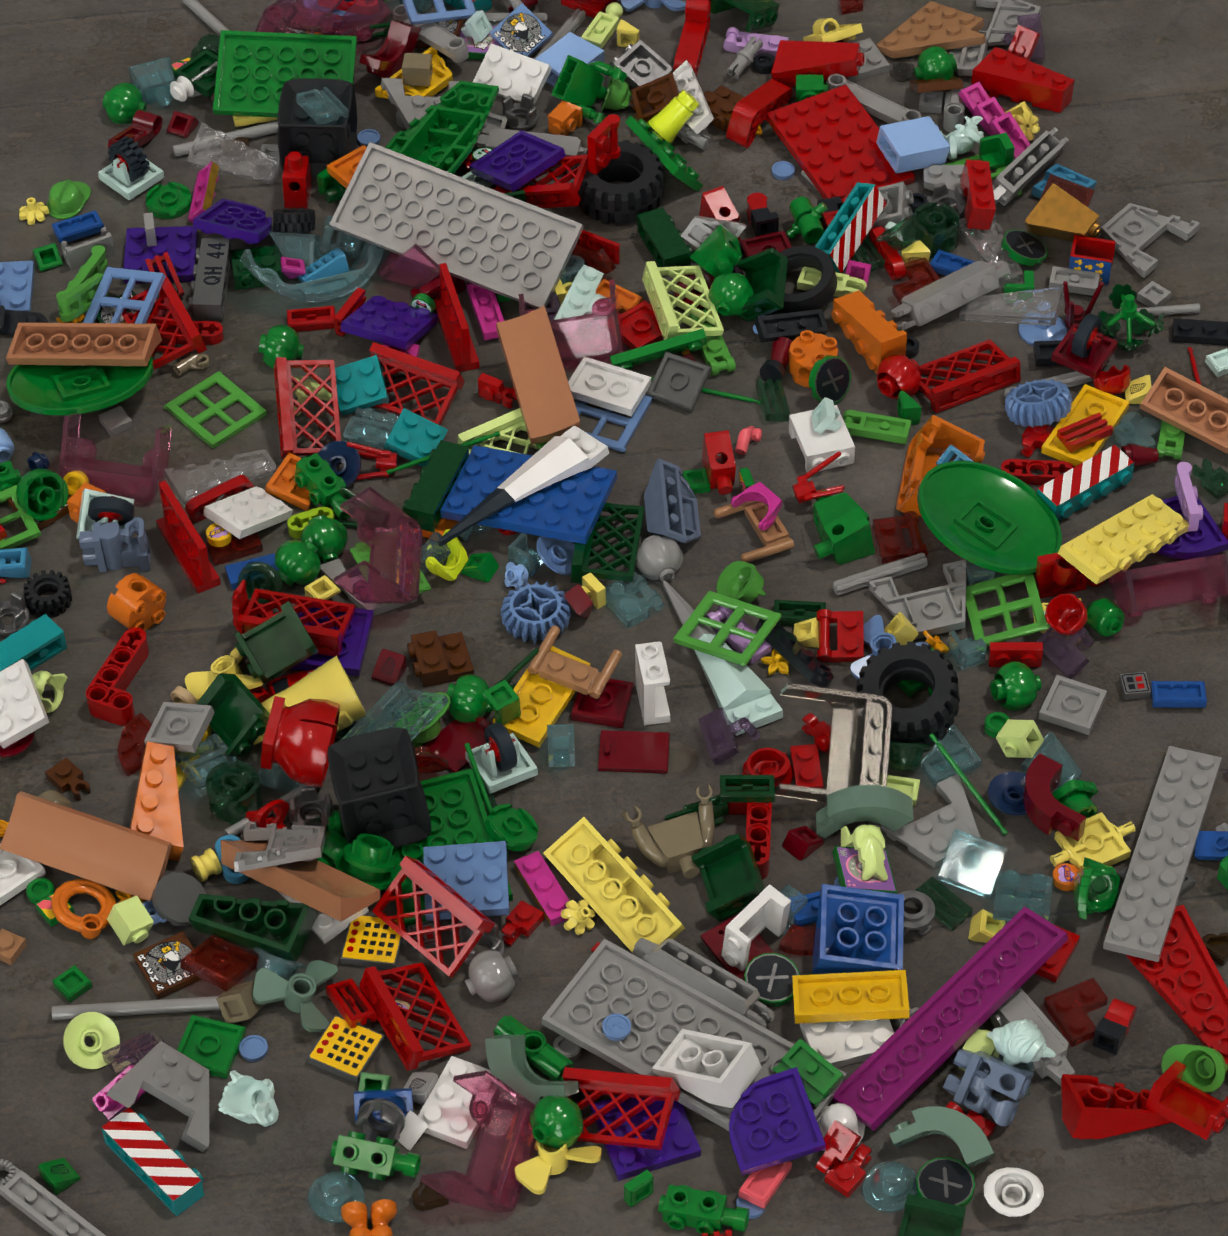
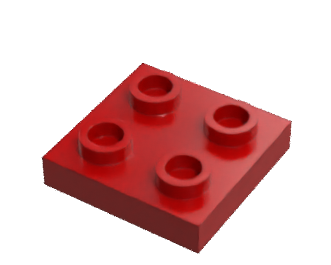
M1058 553L1037 557L1035 582L1040 599L1086 590L1088 577Z

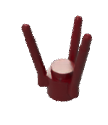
M1067 281L1063 282L1064 313L1066 314L1065 324L1067 328L1070 329L1074 323L1080 324L1087 314H1091L1104 285L1103 282L1099 283L1085 311L1080 305H1074V302H1070Z

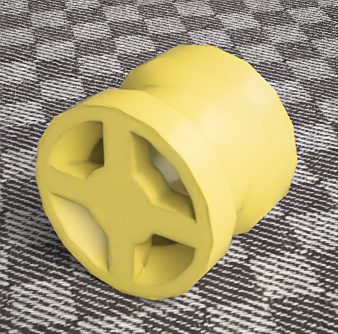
M211 848L206 849L201 856L195 855L190 858L191 867L201 882L206 881L208 876L212 874L218 875L222 873L220 861Z

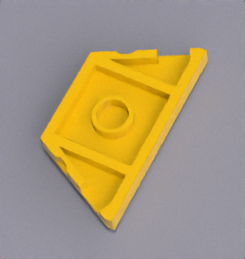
M430 47L422 53L432 54L433 74L431 85L413 86L403 84L405 96L420 95L433 97L448 86L449 81H453V74L446 67L444 59L439 57L435 48ZM402 69L390 78L402 79L403 81ZM381 84L374 89L376 97L388 99L389 95L386 90L381 88Z

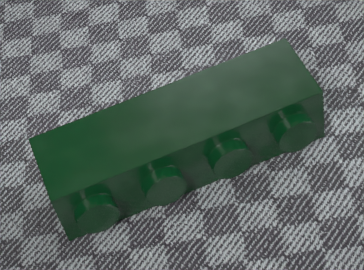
M440 440L437 448L432 449L429 463L427 466H423L418 483H414L409 500L406 499L404 501L402 514L405 515L406 526L435 532L441 520L440 510L469 457L468 446Z

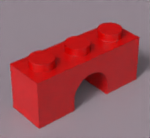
M966 159L960 178L964 196H968L964 211L966 228L990 230L996 206L989 161Z

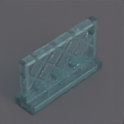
M397 681L366 713L367 716L361 718L341 740L373 731L403 726L409 733L412 741L449 700L446 695L408 689L405 682ZM434 703L432 706L424 708L425 706ZM419 709V711L406 715L407 713ZM418 720L416 723L408 725L409 723Z

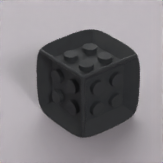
M303 78L288 80L282 87L278 108L277 139L281 169L283 172L285 157L290 152L296 151L301 153L302 156L309 157L312 179H317V175L325 170L328 164L357 149V106L354 87L351 82L338 79Z
M388 728L340 740L328 747V764L332 784L339 802L340 817L348 844L353 843V840H356L360 834H374L385 838L391 843V846L397 848L421 841L431 835V820L427 801L419 780L418 764L413 744L405 728Z

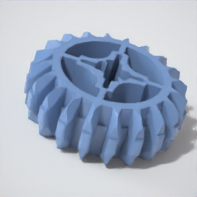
M1045 379L1032 382L1026 381L1025 384H1018L1016 388L1010 389V392L1006 394L1005 411L1009 420L1014 422L1015 425H1022V427L1031 426L1032 428L1035 426L1042 427L1045 424L1051 425L1052 422H1059L1061 418L1067 417V414L1071 412L1072 396L1067 385L1062 384L1061 381L1055 382L1054 379L1049 381Z
M526 581L525 587L517 585L515 591L509 590L508 597H504L501 608L502 624L506 627L508 634H513L515 640L522 637L524 643L532 640L535 645L537 640H544L553 625L560 628L559 635H563L564 628H568L571 617L570 604L565 599L564 591H559L557 586L550 587L548 582L544 585H539L538 581L534 585H530Z

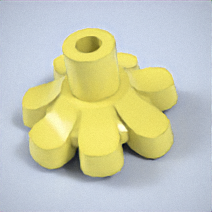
M1024 111L1023 116L1017 114L1014 119L1028 141L1034 140L1035 133L1040 131L1039 124L1037 123L1038 117L1032 115L1030 111Z
M28 198L26 200L27 206H22L19 209V219L22 221L27 219L29 225L35 224V219L40 222L44 221V215L49 214L48 207L43 202L36 203L35 198Z
M574 900L566 902L568 909L561 911V917L568 919L563 925L567 931L575 928V933L579 936L583 935L585 928L589 931L592 930L595 923L591 919L595 916V912L588 908V902L586 900H580L578 904Z

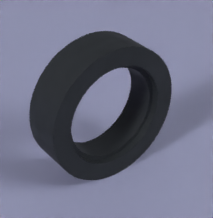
M795 246L781 251L780 253L788 258L787 273L793 269L806 266L818 269L822 276L819 283L806 292L799 294L785 293L784 306L778 311L782 313L820 309L826 305L833 297L837 288V277L830 257L821 249L813 246Z

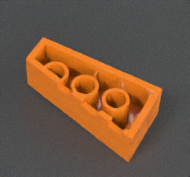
M858 290L833 299V310L831 311L833 321L839 324L843 329L845 337L852 341L857 353L862 354L868 367L874 370L876 374L881 361L893 355L906 356L907 333L904 330L898 331L897 324L893 320L887 321L885 313L881 309L876 311L874 303L861 291Z
M147 741L130 829L172 843L168 860L179 862L184 845L174 746Z

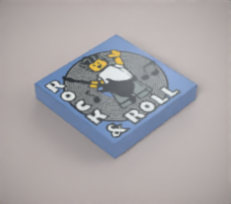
M521 3L490 32V36L502 48L530 57L553 36V33Z

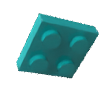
M377 355L335 368L337 398L342 415L389 402Z
M403 408L383 448L397 453V455L409 461H414L430 455L432 449H436L440 440L444 439L448 429ZM429 461L423 462V463L418 464V465H420V466H422V467H423L424 465L427 466V464L429 463Z

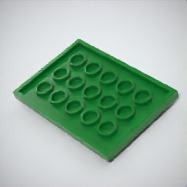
M221 30L213 114L278 118L282 87L288 80L303 78L338 79L351 82L354 85L357 36Z
M472 768L420 781L429 810L431 835L421 841L393 848L392 854L397 859L396 868L389 872L392 876V882L402 869L399 864L405 856L417 859L424 864L423 847L495 842L486 830L485 821L487 813ZM408 877L401 884L402 894L413 892V883ZM508 882L509 902H510V901H513V896H512L511 888H510V885H509V882ZM425 895L420 896L421 910H425ZM414 897L402 899L404 914L415 912ZM422 915V922H427L425 915ZM404 918L405 928L416 924V918Z

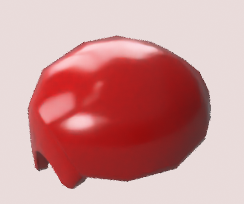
M1113 365L1109 371H1101L1096 379L1093 378V385L1096 389L1112 395L1121 394L1130 385L1131 369L1128 365H1124L1122 370H1118Z
M1071 593L1059 594L1051 599L1046 607L1045 618L1052 629L1061 635L1069 636L1077 633L1088 620L1085 605Z

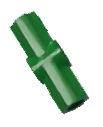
M511 1015L504 1016L498 1021L493 1031L494 1036L524 1035L526 1058L530 1067L539 1069L553 1081H564L562 1078L564 1068H574V1063L549 1045L541 1032L528 1029Z

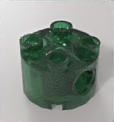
M930 202L921 205L915 210L912 218V244L920 240L930 250V258H934L938 250L949 253L957 248L959 214L953 207L944 203L943 207L937 206V202Z
M235 760V764H228V761L216 765L206 777L208 805L211 813L216 818L234 825L246 818V812L257 811L261 808L263 800L257 770L251 764Z

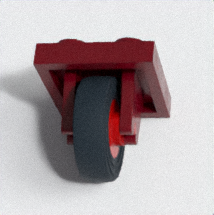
M1087 314L1080 324L1074 323L1052 353L1051 361L1096 379L1117 349L1118 341L1100 333L1102 319L1100 317Z

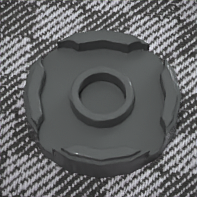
M172 872L163 876L156 884L152 893L153 907L157 914L163 920L167 919L170 921V924L188 926L191 925L188 918L199 894H206L201 883L193 876L183 872Z

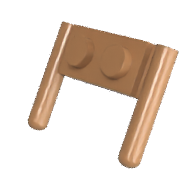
M747 501L736 508L728 504L713 511L716 518L745 511V516L764 545L762 548L741 555V561L747 563L794 548V542L789 537V533L778 515L775 522L767 530L762 531L758 528L759 523L766 516L769 507L760 501Z
M551 626L539 647V652L528 666V672L539 674L541 678L585 695L590 694L591 697L598 699L619 663L622 652L618 649L613 650L603 670L598 672L596 668L550 651L560 633L558 626Z

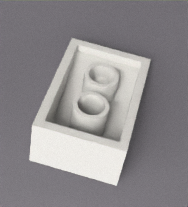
M682 1029L652 1067L655 1074L661 1077L673 1078L680 1088L707 1103L728 1108L734 1107L741 1094L748 1088L762 1069L752 1043Z

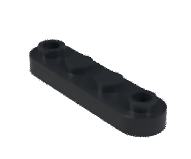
M759 619L755 627L756 632L759 631L766 620ZM778 621L765 640L812 684L821 688H828L834 678L831 669L816 659L814 653L802 646L797 641V637L787 632L780 625V621Z

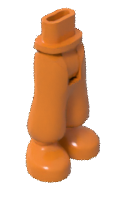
M382 1199L377 1200L371 1205L372 1230H369L367 1227L368 1211L365 1203L353 1201L341 1207L342 1219L352 1227L349 1236H393L392 1229L388 1224L397 1214V1205L394 1201Z

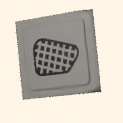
M412 1072L403 1089L412 1088L413 1102L424 1106L438 1081V1074Z

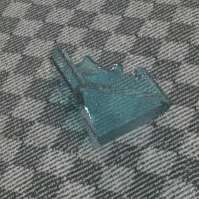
M269 232L283 257L304 260L305 268L316 261L321 236Z

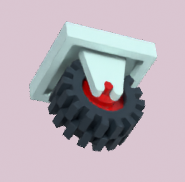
M126 136L108 148L109 160L113 163L100 170L98 176L102 182L130 201L162 180L164 172L146 159L147 155L143 154L142 151L144 150L142 147H138L139 144Z

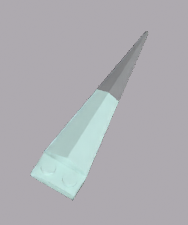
M664 580L663 588L682 625H684L694 609ZM699 623L690 637L710 643L717 633L710 626ZM725 642L721 646L723 648L732 650ZM694 650L722 716L736 736L783 718V709L771 695V690L747 665L741 666Z

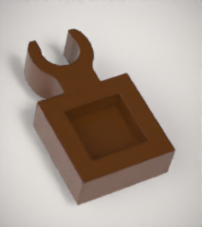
M64 758L45 772L46 779L59 791L65 793L70 789L73 797L78 801L81 800L79 790H85L88 794L91 793L89 783L83 780V772L68 758Z

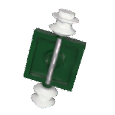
M205 49L175 70L174 74L177 81L170 83V93L173 98L183 102L187 99V96L194 95V90L207 98L215 93L218 56Z

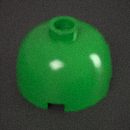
M41 468L27 472L21 477L16 488L18 505L26 514L36 520H48L58 515L56 511L61 506L64 507L66 505L69 494L67 483L60 475L49 469Z

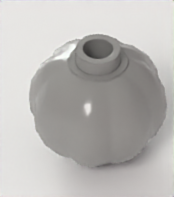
M653 535L646 538L637 551L636 566L642 576L649 580L671 581L683 563V553L678 543L666 536Z
M487 950L477 954L471 960L468 972L469 979L465 980V983L472 996L477 994L487 1002H500L512 994L516 986L513 978L519 975L510 956L503 958L500 952Z

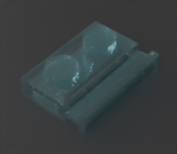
M323 87V91L314 89L296 94V102L317 124H327L331 121L339 120V116L348 118V109L327 87Z

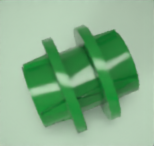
M360 834L356 840H353V843L347 844L344 847L342 856L346 861L339 864L338 870L379 889L381 893L382 890L387 889L391 885L392 876L389 872L396 868L397 859L392 854L394 846H391L388 840L378 835Z

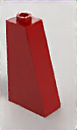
M780 40L771 72L772 79L793 87L796 86V75H823L824 81H827L828 77L832 74H841L845 78L858 76L860 66H864L865 56L864 53H861L859 43Z

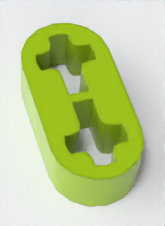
M318 507L291 516L287 521L289 535L294 539H301L302 531L308 525L309 520L321 515L334 519L333 511L328 507Z

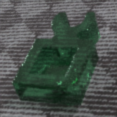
M1206 458L1202 461L1203 468H1199L1196 464L1193 465L1192 474L1201 479L1200 485L1216 499L1228 493V473L1224 469L1219 467L1214 470L1212 463Z

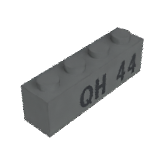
M201 238L200 248H196V262L198 264H194L193 268L196 280L191 282V294L193 297L189 298V312H193L194 321L223 322L232 259L230 239Z

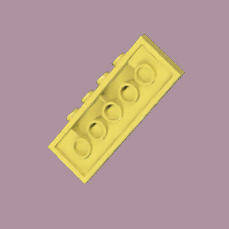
M1151 494L1060 547L1058 554L1097 585L1121 570L1126 571L1136 561L1141 562L1148 554L1156 553L1165 544L1173 543L1177 537L1188 531L1190 525L1179 513L1168 507L1160 498Z
M585 817L581 818L543 852L631 952H633L634 946L640 938L660 945L666 939H674L685 929L683 924L668 909L671 903L661 892L655 895L651 890L654 887L651 881L644 874L639 877L635 873L638 867L628 856L622 859L619 855L622 851L612 839L606 841Z

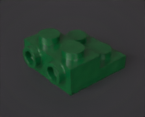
M278 245L231 250L235 290L283 285Z

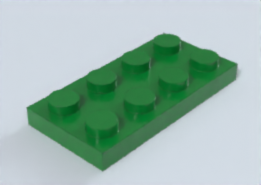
M630 115L625 121L630 129L652 150L653 154L655 153L658 156L659 160L672 175L698 192L704 186L698 179L700 176L698 172L691 166L688 167L686 165L687 160L679 153L675 154V147L668 141H663L662 137L645 120L640 118L638 121Z

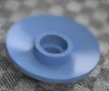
M1035 312L1028 314L1020 321L1018 332L1026 343L1033 346L1034 341L1062 340L1067 334V327L1060 317L1052 313Z
M540 536L536 546L544 564L558 574L571 575L575 545L570 541Z

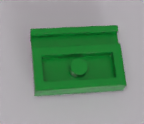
M799 1039L784 1055L781 1062L772 1069L776 1074L797 1067L809 1101L815 1108L844 1079L843 1073L802 1039Z

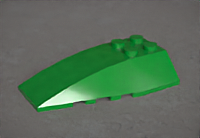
M460 80L439 98L440 103L436 106L430 105L425 110L426 114L421 119L415 118L409 123L410 128L405 132L399 131L385 148L454 174L473 150L482 127L492 109L499 92V87Z

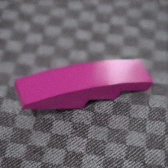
M980 82L959 92L958 95L971 114L983 118L979 124L989 136L1007 133L1015 147L1014 160L1031 145L1010 112L1005 114L996 98H989Z

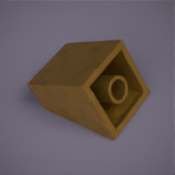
M1054 183L1025 220L1029 233L1067 241H1073L1074 235L1097 238L1102 230L1100 228V216Z

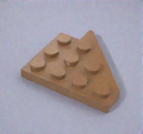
M930 1L876 44V47L882 55L895 59L919 55L925 49L933 46L949 50L984 44L986 42L985 34L977 32L984 27V18Z

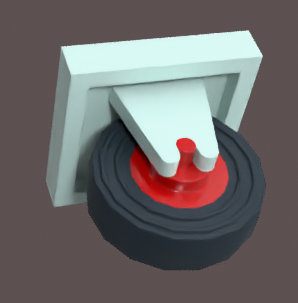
M84 489L81 498L76 539H79V532L93 531V523L101 522V525L117 522L119 527L124 529L125 524L134 517V499Z
M499 722L485 728L484 737L486 744L471 749L482 781L489 794L538 775L537 766L514 733L509 734L507 729ZM465 752L466 760L471 766L468 754Z

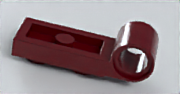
M138 110L133 117L132 125L108 140V148L126 136L132 138L134 142L139 144L138 147H141L159 134L163 123L162 117Z

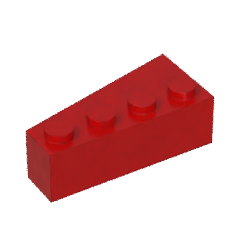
M995 47L973 69L971 85L980 82L984 90L989 92V95L998 98L999 95L1011 97L1013 102L1028 101L1032 102L1033 107L1061 113L1072 101L1075 80L1042 65L1028 61L1023 57L1009 53L1004 49Z

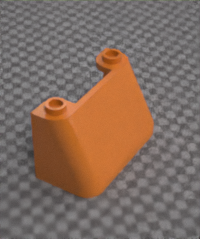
M932 415L912 438L908 446L896 510L907 515L921 516L917 502L919 485L927 472L937 466L936 462L946 449L953 445L974 462L981 463L985 456V451H983L985 440Z

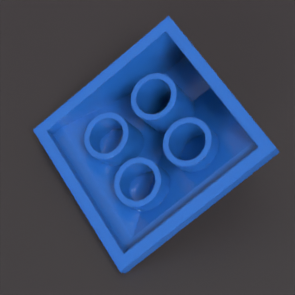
M822 884L813 947L812 974L903 970L904 895Z

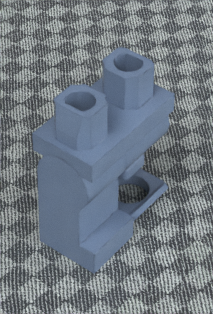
M136 517L125 524L124 529H121L117 522H109L101 525V522L93 523V531L79 532L80 548L83 549L85 566L98 565L99 572H107V569L119 570L123 567L139 566L140 571H151V549L142 518ZM133 533L138 534V537L131 538Z
M959 1050L954 1064L966 1069L963 1078L953 1073L949 1074L943 1088L955 1096L953 1101L963 1104L977 1113H984L985 1110H988L987 1112L993 1117L996 1124L1006 1127L1011 1125L1021 1102L1019 1099L1024 1098L1034 1074L1009 1065L983 1051ZM993 1089L1013 1100L1001 1101L1000 1098L993 1096Z

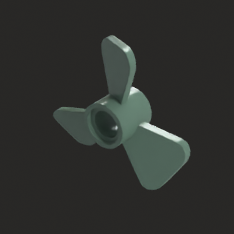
M314 960L309 963L305 974H295L289 979V982L271 970L261 968L255 976L252 999L258 1005L284 1000V1004L289 1010L300 1013L301 1025L305 1030L309 1032H324L329 1022L312 1001L316 987L336 976L338 968L333 964Z

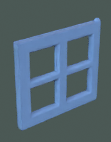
M402 0L411 25L467 19L476 12L472 0H463L466 9L446 11L443 0H433L437 12L417 14L413 0Z
M107 267L83 323H94L101 306L117 308L111 323H118L123 310L131 309L140 311L134 324H146L165 280V274ZM113 278L129 280L121 298L105 297ZM136 281L152 283L144 301L129 299Z
M644 395L631 418L612 413V410L609 409L601 410L588 406L586 402L576 400L575 406L579 416L584 414L600 419L593 432H586L587 434L608 446L609 449L625 452L628 443L653 402V397ZM607 421L625 426L618 441L598 436Z

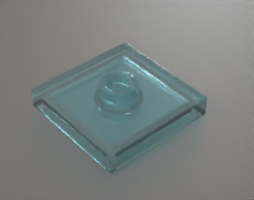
M954 829L937 879L989 899L1006 848Z

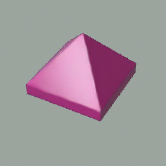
M288 257L280 258L281 271L290 280L305 274L304 260Z
M848 260L845 274L864 280L868 286L872 265Z

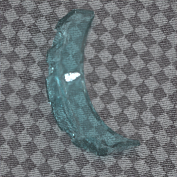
M365 242L363 250L356 261L349 267L348 272L299 284L284 283L273 269L257 266L250 249L244 250L240 261L264 285L283 296L304 302H328L332 299L348 296L358 287L361 288L378 268L384 249Z

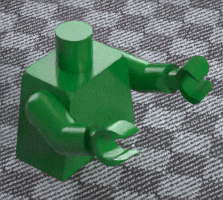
M568 55L551 95L581 107L583 117L589 120L594 119L593 123L599 124L607 116H603V113L596 112L587 106H592L596 98L599 100L604 99L607 94V88L602 86L604 81L602 74L612 76L615 80L620 79L622 83L626 79L627 74L619 67L614 69L613 66L602 61L586 64L584 61Z

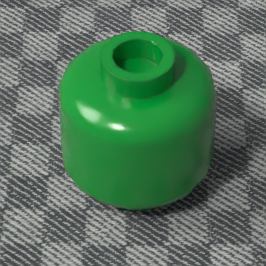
M1107 598L1093 601L1087 608V624L1099 635L1108 637L1121 630L1125 615L1123 610L1112 600Z

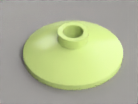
M85 1012L69 1022L64 1032L63 1045L67 1056L74 1064L85 1069H98L106 1066L114 1059L119 1049L120 1036L116 1025L110 1018L98 1012ZM86 1037L92 1038L93 1045L91 1047L86 1046L84 1042Z

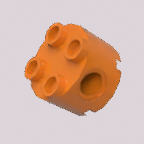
M810 330L802 331L800 336L791 343L789 349L788 371L792 375L793 381L803 387L810 388L809 376L814 364L818 360L825 358L824 356L826 355L838 356L837 340L824 334L813 333Z
M138 573L129 574L117 583L115 587L118 591L115 595L111 593L107 602V612L111 617L128 629L138 627L144 631L149 629L154 623L159 624L162 622L166 614L163 610L166 602V592Z

